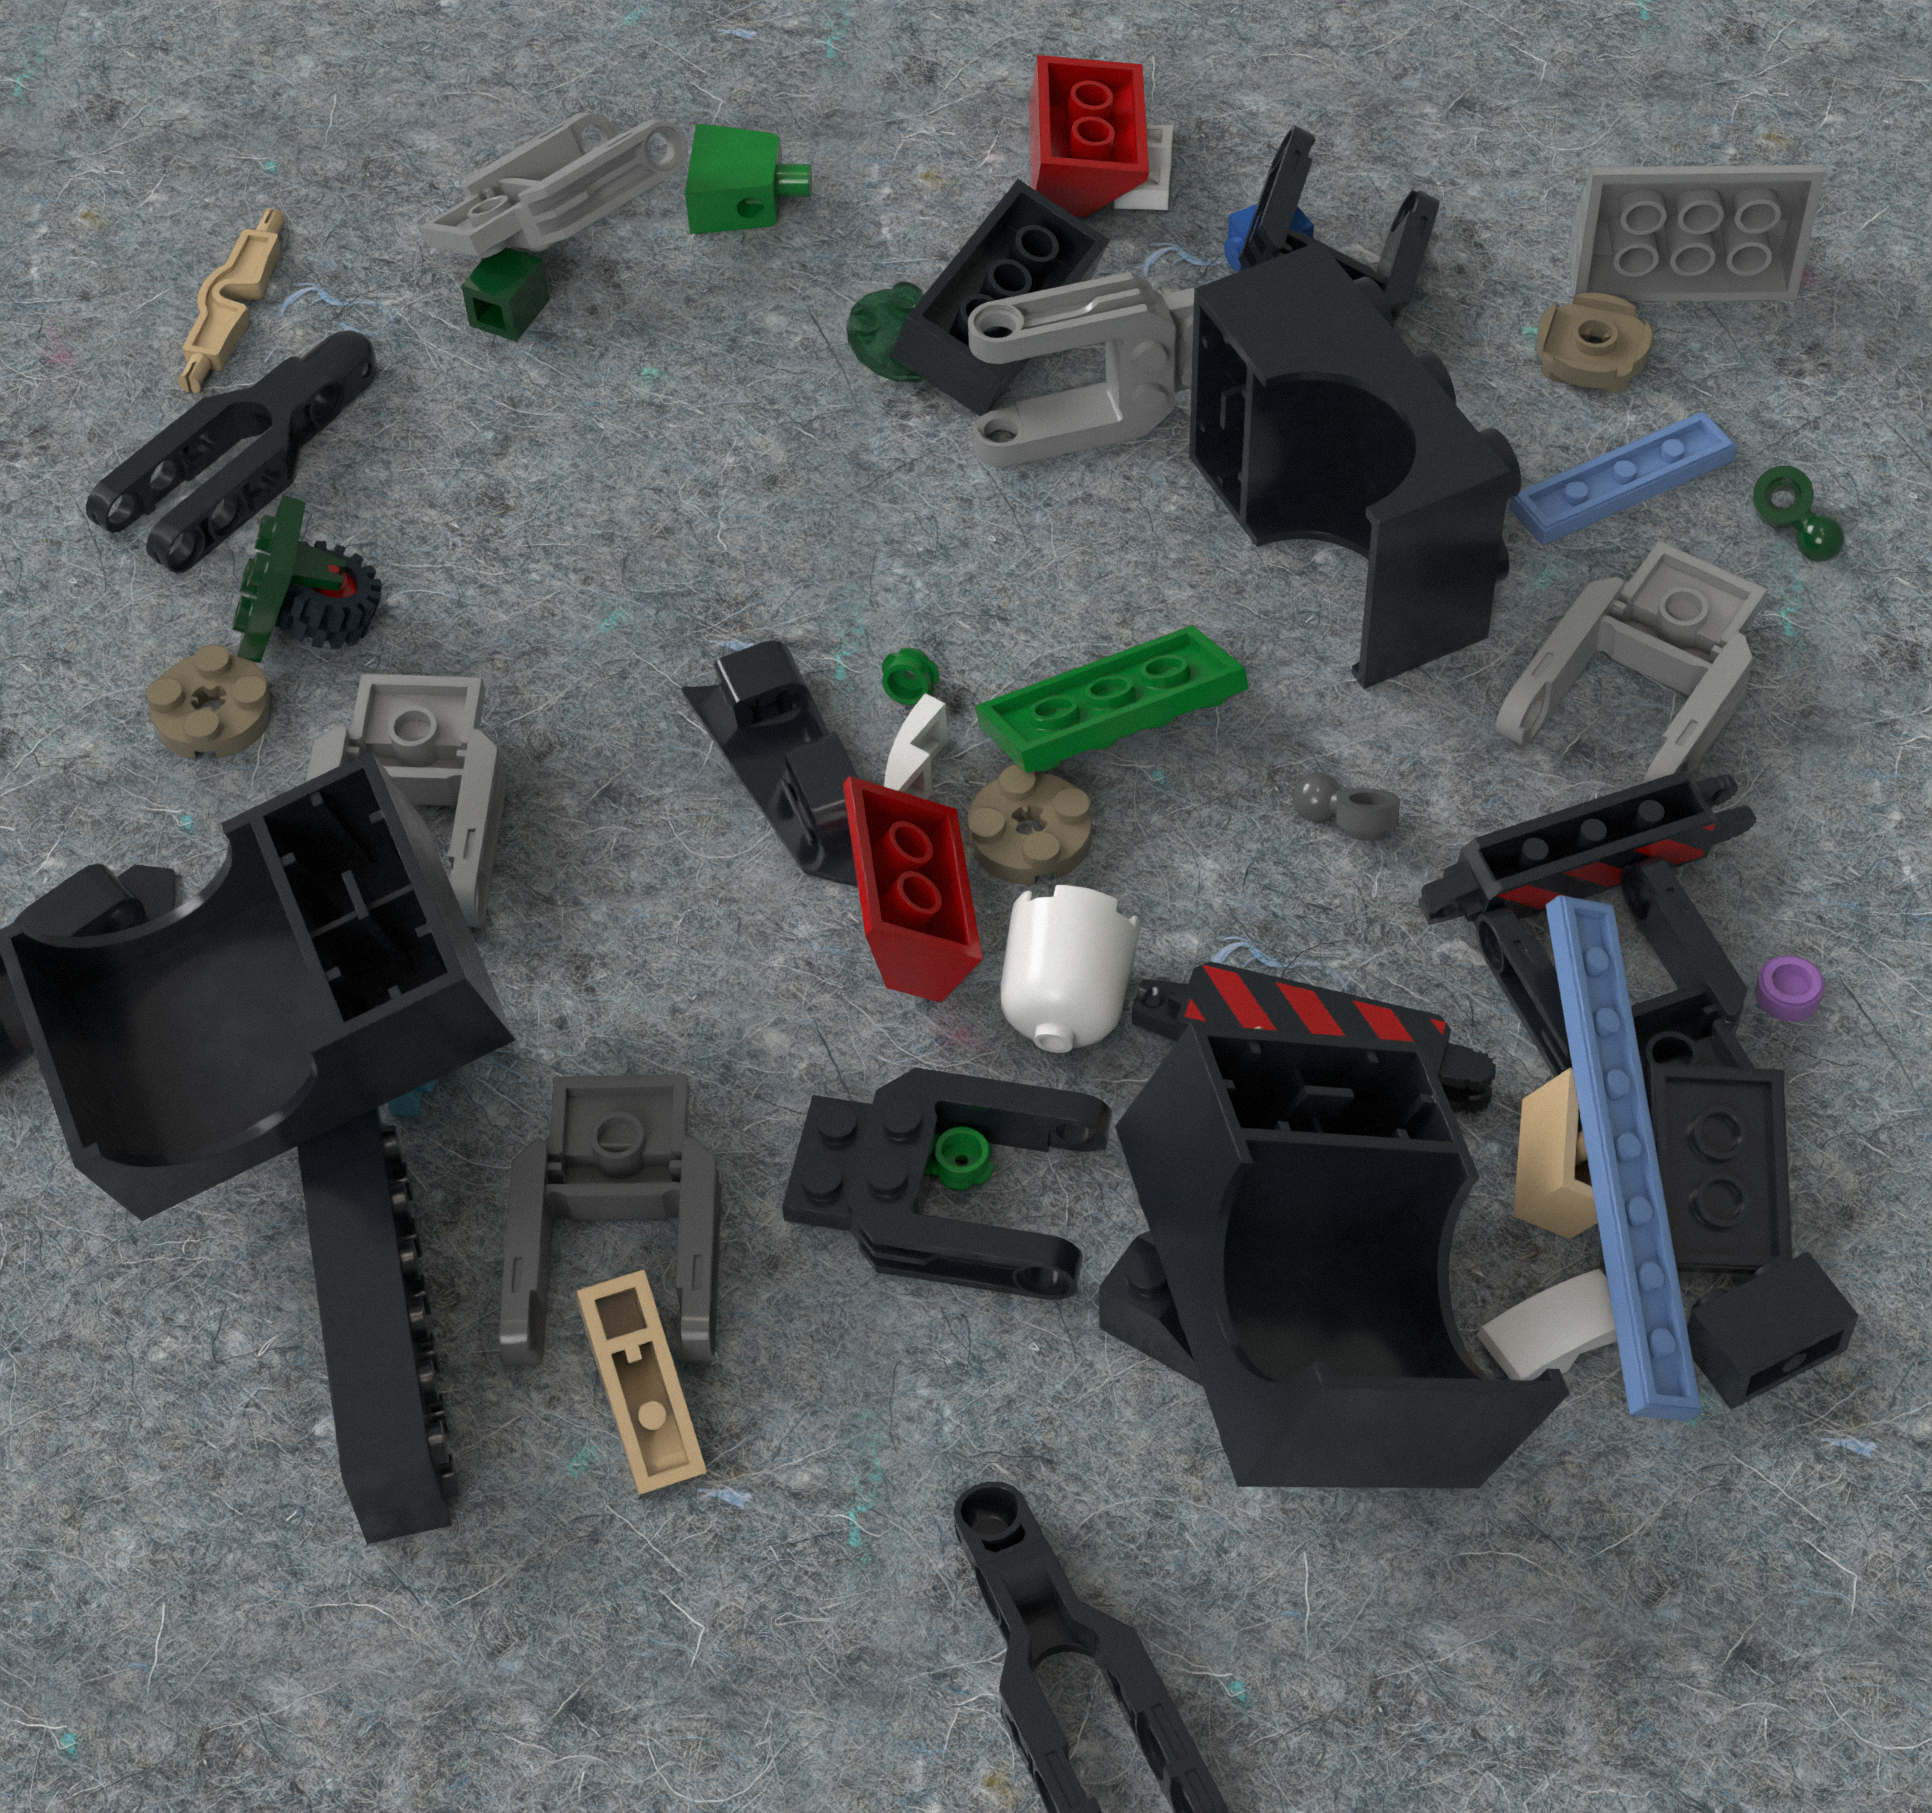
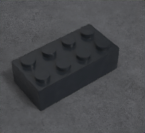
M1017 179L906 316L890 357L981 417L992 409L1030 358L1003 364H992L975 357L969 348L968 319L971 312L976 307L987 302L1091 280L1110 239ZM996 326L985 330L983 334L991 338H1004L1013 331L1006 327Z

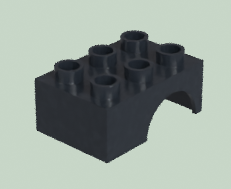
M1321 241L1194 288L1189 458L1256 547L1282 540H1319L1343 546L1369 560L1360 660L1352 665L1351 672L1361 687L1366 689L1488 638L1495 583L1506 579L1509 573V556L1502 532L1507 500L1516 497L1521 489L1519 464L1510 443L1500 431L1495 428H1487L1478 432L1457 407L1451 377L1439 357L1431 351H1424L1414 355L1394 331L1393 317L1388 301L1378 284L1369 277H1362L1353 281Z
M372 751L222 822L221 826L228 838V852L221 869L197 895L161 917L126 930L85 937H64L44 934L25 926L20 921L0 929V953L74 1167L141 1221L516 1040L426 824Z
M1190 1023L1115 1125V1129L1139 1196L1141 1209L1146 1217L1172 1293L1180 1324L1185 1332L1220 1435L1221 1445L1227 1455L1237 1487L1479 1489L1569 1395V1391L1560 1369L1547 1368L1534 1380L1492 1379L1477 1366L1460 1337L1450 1297V1250L1456 1221L1462 1205L1480 1176L1425 1043Z

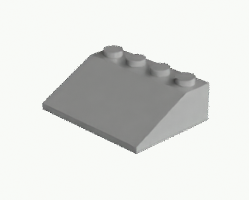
M1824 165L1592 167L1574 214L1568 260L1573 298L1577 294L1594 292L1617 296L1628 302L1797 300L1824 179Z

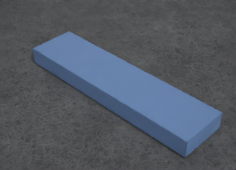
M1702 411L1521 490L1516 497L1511 499L1509 509L1543 546L1735 461L1738 446Z

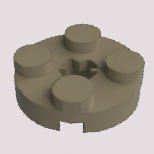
M1591 292L1574 295L1572 304L1564 305L1557 309L1558 302L1548 307L1540 319L1536 349L1542 361L1541 371L1549 380L1556 382L1565 381L1586 388H1600L1608 393H1619L1626 390L1630 386L1631 379L1640 374L1647 365L1653 338L1652 328L1648 320L1644 326L1643 322L1635 316L1637 308L1630 302L1617 296ZM1590 337L1602 339L1600 344H1593L1588 341Z
M213 644L200 648L194 656L184 659L169 668L159 679L153 681L146 691L150 707V718L159 740L170 751L183 757L196 758L194 751H214L216 758L236 754L257 741L266 731L270 722L268 711L272 703V695L265 674L254 662L237 657L234 654H229L227 648L222 645ZM210 700H220L222 704L216 710L209 706L197 710L203 703Z
M1018 765L1005 768L1001 771L999 779L991 781L984 786L972 800L967 814L969 842L974 848V857L985 871L1007 882L1035 884L1036 876L1048 875L1056 871L1057 879L1069 874L1084 860L1091 845L1090 800L1086 792L1076 788L1073 784L1059 776L1039 771L1025 773ZM1027 820L1040 822V825L1044 828L1042 831H1035L1032 828L1030 834L1018 832L1019 823Z

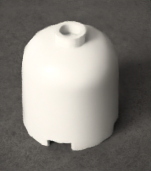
M1056 885L1053 897L1034 899L1032 891H1026L1013 904L1001 980V1008L1006 1019L1015 1030L1033 1040L1037 1047L1045 1051L1064 1053L1072 1048L1084 1047L1100 1042L1117 1026L1120 1020L1137 949L1140 920L1137 916L1127 919L1116 912L1118 900L1113 896L1089 888Z

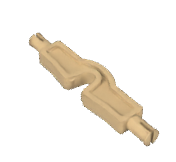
M271 208L265 209L256 230L244 229L225 265L213 271L203 282L197 298L200 314L183 345V353L187 365L178 378V385L182 390L190 393L192 388L193 394L198 393L209 370L221 371L224 368L232 350L249 327L250 316L248 308L244 304L233 300H259L265 295L272 271L282 253L278 234L285 224L286 218L278 209H274L273 213Z

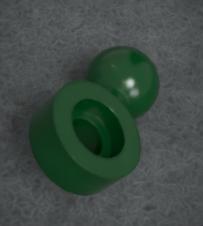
M1777 466L1764 472L1757 480L1753 491V506L1757 516L1771 527H1794L1797 530V547L1806 558L1820 562L1834 558L1843 547L1844 531L1840 523L1834 518L1827 515H1815L1811 511L1814 491L1807 475L1792 466ZM1779 491H1787L1794 497V503L1788 508L1781 509L1772 503L1771 498Z

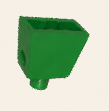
M696 124L685 189L690 234L772 227L778 221L781 197H811V164H783L780 138L775 133Z

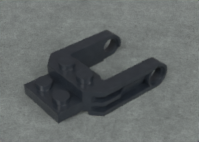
M1293 125L1285 135L1269 168L1238 258L1244 270L1319 242L1304 233H1297L1290 229L1313 161L1308 155L1316 141L1314 134L1296 125ZM1412 189L1398 209L1391 224L1376 273L1372 268L1322 243L1353 281L1362 277H1369L1378 284L1388 301L1393 321L1397 320L1401 309L1405 308L1411 301L1440 205L1438 199L1421 190L1416 192Z
M1657 855L1624 866L1621 870L1620 878L1623 896L1628 909L1678 987L1676 991L1631 1006L1643 1078L1644 1068L1649 1064L1755 1068L1735 1037L1748 988L1664 859ZM1508 906L1478 915L1476 919V934L1483 957L1555 1078L1567 1069L1572 1068L1557 972L1536 937H1528L1517 917Z
M914 1068L877 1089L872 1104L812 1095L782 1205L784 1221L850 1231L858 1241L859 1250L877 1273L1046 1300L1065 1299L1072 1296L1077 1290L1083 1262L1082 1252L1070 1241L1054 1235L923 1215L935 1161V1144L939 1136L947 1130L956 1127H968L981 1133L989 1144L1048 1152L1049 1147L1079 1152H1089L1098 1149L1105 1150L1113 1113L1105 1102L1085 1093L922 1068Z

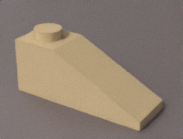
M645 1269L577 1290L575 1297L638 1494L650 1492L707 1473Z

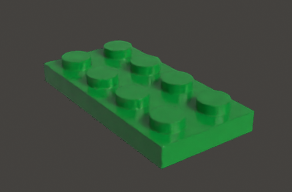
M1194 625L978 704L975 706L979 727L1025 773H1029L1031 771L1050 770L1058 766L1063 759L1087 750L1108 748L1114 745L1119 738L1142 729L1161 728L1168 725L1174 717L1195 709L1219 706L1226 702L1228 697L1246 691L1249 687L1245 667Z

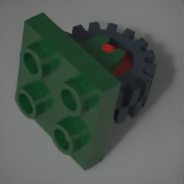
M282 495L275 517L264 514L254 547V549L260 550L262 553L256 552L254 559L249 558L247 561L239 592L248 594L249 597L241 595L231 630L241 632L237 657L261 663L274 626L279 627L283 632L287 629H294L292 638L299 642H302L304 636L313 638L311 645L313 647L322 648L324 641H329L331 649H341L344 641L351 647L358 643L360 637L363 639L369 630L382 593H380L382 588L381 579H374L376 570L372 565L361 567L364 558L356 552L350 558L343 555L346 547L336 544L334 551L327 550L326 541L316 540L314 547L310 546L307 541H299L305 501Z

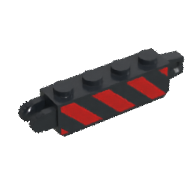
M1682 770L1474 838L1461 848L1457 863L1444 869L1443 878L1423 886L1421 890L1422 896L1418 904L1429 925L1464 916L1467 922L1473 921L1476 927L1478 915L1504 906H1508L1519 920L1546 911V904L1559 895L1583 899L1621 886V870L1624 866L1651 856H1660L1670 869L1706 858L1712 845L1730 840L1732 837L1736 838L1738 835H1743L1744 832L1754 827L1757 818L1748 805L1737 806L1735 809H1728L1714 814L1711 809L1713 806L1725 803V801L1730 800L1732 796L1736 795L1735 793L1738 791L1737 788L1739 787L1730 774L1726 775L1725 773L1715 778L1711 777L1696 782L1691 773Z
M1212 961L1195 967L1188 984L1142 979L1133 1002L1132 1025L1175 1041V1044L1190 1023L1253 1029L1260 1026L1265 1030L1423 1042L1452 1110L1458 1112L1465 1110L1466 1114L1468 1112L1475 1114L1477 1111L1482 1112L1483 1108H1488V1103H1491L1492 1087L1489 1085H1492V1080H1495L1496 1064L1493 1063V1058H1489L1488 1053L1483 1054L1481 1050L1475 1052L1473 1048L1449 1043L1451 1028L1441 1015Z

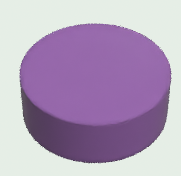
M1791 955L1779 956L1769 960L1761 968L1755 988V996L1760 1007L1770 1016L1783 1021H1801L1809 1018L1818 1010L1825 988V981L1820 970L1810 961Z

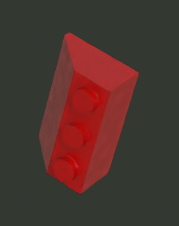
M1037 55L1029 99L1031 188L1073 216L1086 217L1148 180L1149 161L1143 64Z
M849 776L843 783L865 937L886 988L941 1003L983 960L957 809Z

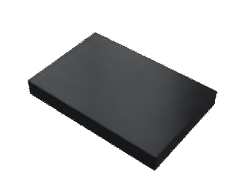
M1649 1064L1644 1068V1083L1677 1271L1754 1274L1760 1267L1770 1261L1781 1259L1786 1263L1792 1260L1783 1070Z

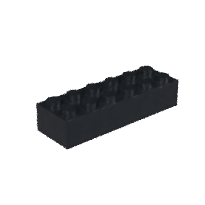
M375 1108L297 1146L341 1477L367 1544L452 1526L448 1499L460 1496L452 1454H448L445 1435L450 1434V1426L443 1394L438 1391L436 1375L441 1374L435 1338L433 1333H429L427 1315H431L432 1312L424 1274L420 1275L418 1258L423 1257L416 1219L411 1217L409 1201H414L411 1178L407 1162H403L396 1126L383 1127L378 1108Z

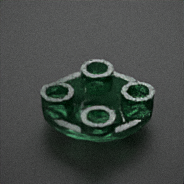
M901 281L896 283L892 289H883L866 294L852 306L846 322L848 344L857 359L873 373L895 382L917 383L925 380L890 357L906 316L923 297L922 290L916 284Z

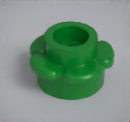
M902 648L898 654L890 653L882 663V672L884 673L882 685L885 692L891 699L904 705L917 704L925 693L931 696L935 691L934 684H937L940 680V672L936 663L930 660L922 651L915 648Z
M956 1127L949 1129L938 1138L935 1144V1161L932 1175L940 1177L942 1185L954 1191H966L974 1184L982 1185L991 1177L994 1171V1163L990 1160L993 1150L984 1136L972 1128ZM967 1160L968 1163L965 1166H959L956 1164V1161Z

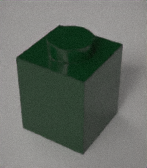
M507 247L495 255L483 258L461 285L469 326L515 342L520 339L550 300L543 259Z

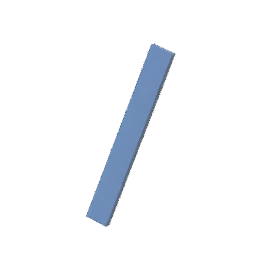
M1559 895L1546 904L1629 1414L1631 1416L1688 1421L1702 1414L1614 906Z

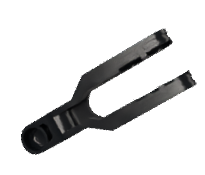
M352 330L338 331L326 337L302 358L295 356L284 360L250 388L202 398L99 481L88 496L86 515L90 521L101 526L106 531L111 533L120 532L143 514L149 516L156 510V503L184 480L187 482L193 480L240 440L263 434L162 517L149 533L146 543L147 554L155 562L163 565L171 572L176 574L186 572L294 483L301 447L329 425L340 414L343 407L371 385L377 370L372 343L362 333ZM368 363L367 372L365 375H362V369ZM163 462L160 473L150 483L155 469ZM122 495L118 508L109 516L112 505ZM224 499L222 509L215 518L211 519L217 505ZM183 533L179 546L174 552L169 554L175 540Z
M988 1481L974 1485L964 1491L957 1499L953 1511L956 1535L975 1573L985 1603L1007 1645L999 1686V1693L1003 1699L1000 1715L1047 1812L1102 1813L1095 1797L1087 1799L1070 1765L1069 1744L1033 1674L1036 1667L1047 1657L1061 1652H1075L1095 1659L1173 1813H1229L1217 1785L1135 1629L1078 1600L1055 1553L1045 1539L1023 1494L1019 1490L1004 1482Z

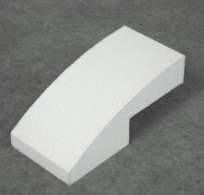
M1146 125L1149 161L1148 180L1115 199L1114 209L1168 210L1173 125Z
M925 693L914 706L893 743L887 762L884 787L923 799H928L933 793L931 761L948 743L946 704Z
M1596 1269L1559 1283L1519 1303L1483 1325L1477 1337L1510 1380H1534L1547 1368L1560 1369L1561 1374L1568 1372L1579 1354L1617 1342L1607 1277L1600 1269Z

